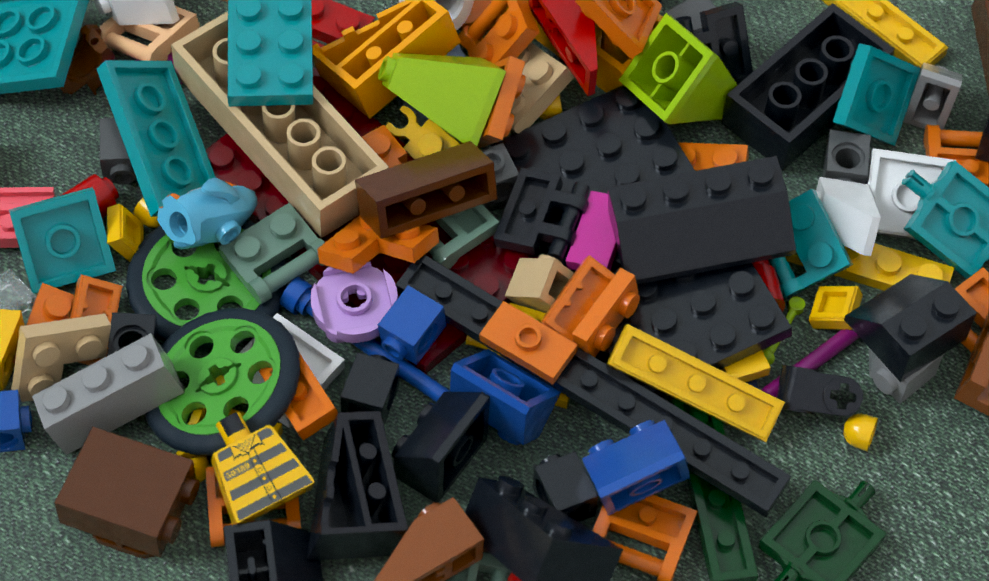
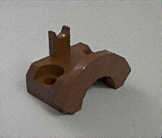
M97 24L81 27L80 41L75 47L64 87H60L63 93L73 94L87 84L94 95H96V90L102 86L97 68L105 60H114L115 58L111 49L101 38L100 27Z

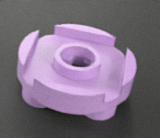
M371 262L366 263L354 274L328 267L323 271V277L318 281L317 285L314 283L311 290V308L314 320L318 327L326 333L327 338L335 343H360L380 336L378 323L398 299L397 287L391 275L384 269L382 272L378 268L372 267ZM357 294L359 299H366V302L357 308H351L344 304L349 301V295Z

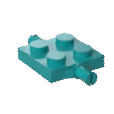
M956 161L948 162L937 180L931 184L917 174L915 170H911L905 176L906 178L902 180V184L918 195L920 200L916 211L904 227V230L949 266L954 267V270L964 278L968 279L979 271L985 261L989 259V187Z

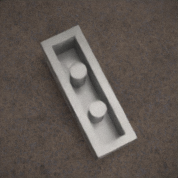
M150 333L38 392L32 398L44 430L67 455L83 447L92 427L111 432L185 392L171 359Z

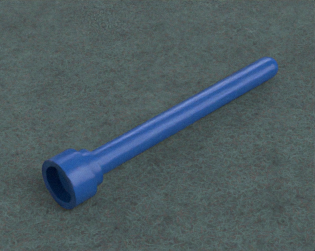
M301 277L295 278L284 290L280 298V305L294 315L300 313L303 316L309 314L313 317L311 308V290L313 286ZM376 339L351 343L369 356L374 354L382 355L393 363L399 364V377L435 402H437L444 391L450 392L446 387L405 359L397 360L390 356Z

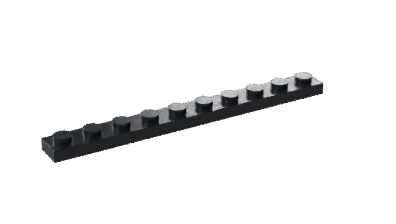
M423 255L415 263H412L395 284L399 294L409 285L444 306L446 323L630 434L629 431L633 427L645 421L654 420L656 424L665 420L686 458L690 472L762 516H768L790 483L791 476L580 348H577L576 354L553 385L479 341L480 332L502 304V301L428 256Z

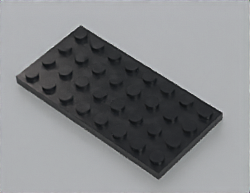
M624 85L526 128L519 134L515 133L504 138L502 141L491 144L492 147L504 143L518 173L521 168L560 175L563 182L561 191L571 193L575 182L587 184L590 187V191L608 194V187L695 171L667 124ZM554 209L549 223L559 225L563 211ZM579 218L578 223L574 231L575 233L581 218ZM542 241L548 252L551 244ZM567 250L564 260L562 262L565 267H567L566 258L569 250ZM618 251L610 270L614 274L622 268ZM748 263L637 284L640 296L639 304L633 315L629 318L624 317L618 325L615 337L604 353L607 359H609L624 326L629 324L720 370L791 337L792 327L754 265ZM618 371L660 397L667 395L621 371Z

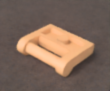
M175 6L180 20L174 24L119 25L110 17L100 26L101 38L111 51L116 50L141 61H167L168 55L172 52L171 44L197 30L200 24L195 13ZM126 31L152 42L147 46L121 35Z

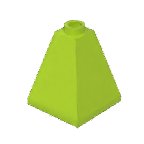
M665 13L649 36L643 51L634 57L619 79L625 87L668 124L722 119L726 96L737 86L719 56L667 13Z
M393 53L392 58L389 56L384 58L379 70L378 80L383 81L382 85L460 142L466 143L471 141L474 145L478 146L506 71L492 62L478 57Z

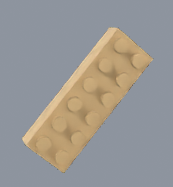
M228 11L171 44L173 64L179 80L321 239L360 214L355 179L388 169L389 166L314 85L313 105L229 107Z

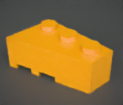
M404 0L376 14L378 20L356 31L353 26L341 31L344 37L321 48L318 43L312 45L313 63L319 75L369 119L372 118L397 97L396 94L382 85L383 81L378 80L379 70L386 56L392 58L393 53L445 56L461 43L449 12L436 1Z

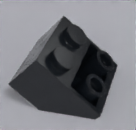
M272 520L224 526L230 581H323L321 560L306 561L310 538L309 531Z

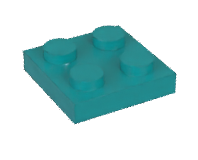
M859 43L838 102L833 123L860 134L871 135V138L895 146L921 68L873 46Z
M93 187L9 209L32 294L38 293L42 283L57 288L77 282L81 274L96 277L116 271L110 246L107 244V235Z

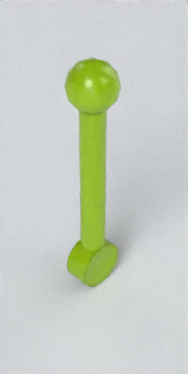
M794 296L789 300L788 313L785 317L790 325L795 316L802 314L806 304L801 297ZM780 342L769 346L766 350H762L770 366L775 361L774 353Z

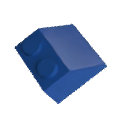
M489 349L454 362L451 368L450 392H483L490 396L488 424L498 430L497 434L503 440L515 445H525L540 436L561 394L560 391Z
M654 420L640 423L629 431L631 436L614 443L613 439L602 441L588 450L590 455L582 458L608 516L690 478L686 458L665 420L656 424Z

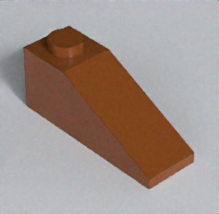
M454 497L442 504L439 502L432 503L425 507L413 521L374 581H446L483 559L484 538Z

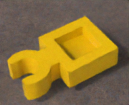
M406 106L400 108V111L408 118L406 127L398 129L390 122L386 124V128L394 137L400 140H409L404 149L414 160L460 145L459 142L430 119L421 127L415 113Z

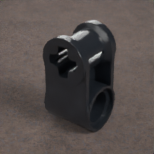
M782 365L777 398L785 402L782 408L784 410L848 416L860 408L863 401V391L854 379L845 376L821 373V370ZM841 383H845L846 391L853 393L852 402L845 401L843 408H837V401L830 398L831 390H839Z

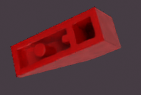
M529 0L528 4L534 18L586 95L595 94L598 71L595 22L582 12L575 0Z

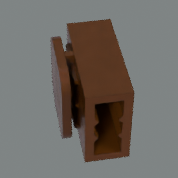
M92 427L54 504L61 524L90 533L93 539L101 545L139 558L161 557L167 543L173 544L177 539L182 524V519L179 517L185 504L189 506L193 504L199 490L200 480L196 479L194 462L191 459Z

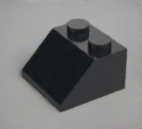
M910 274L845 315L844 320L901 382L966 340L977 312L948 281Z
M444 391L435 404L428 403L418 417V426L410 436L403 435L392 451L391 456L394 458L396 479L430 500L440 502L487 440L490 396L483 392Z

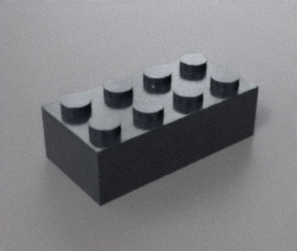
M832 3L727 94L721 123L765 158L777 156L780 168L783 171L836 124L833 123V119L859 43L873 46L892 56L895 49Z

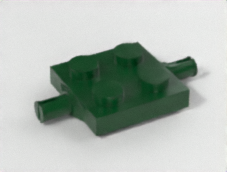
M814 479L760 540L758 548L778 562L783 569L774 581H849L881 545L887 534L871 522L862 510L864 505L876 494L873 486L870 485L867 488L868 482L861 481L857 488L846 498L832 493Z

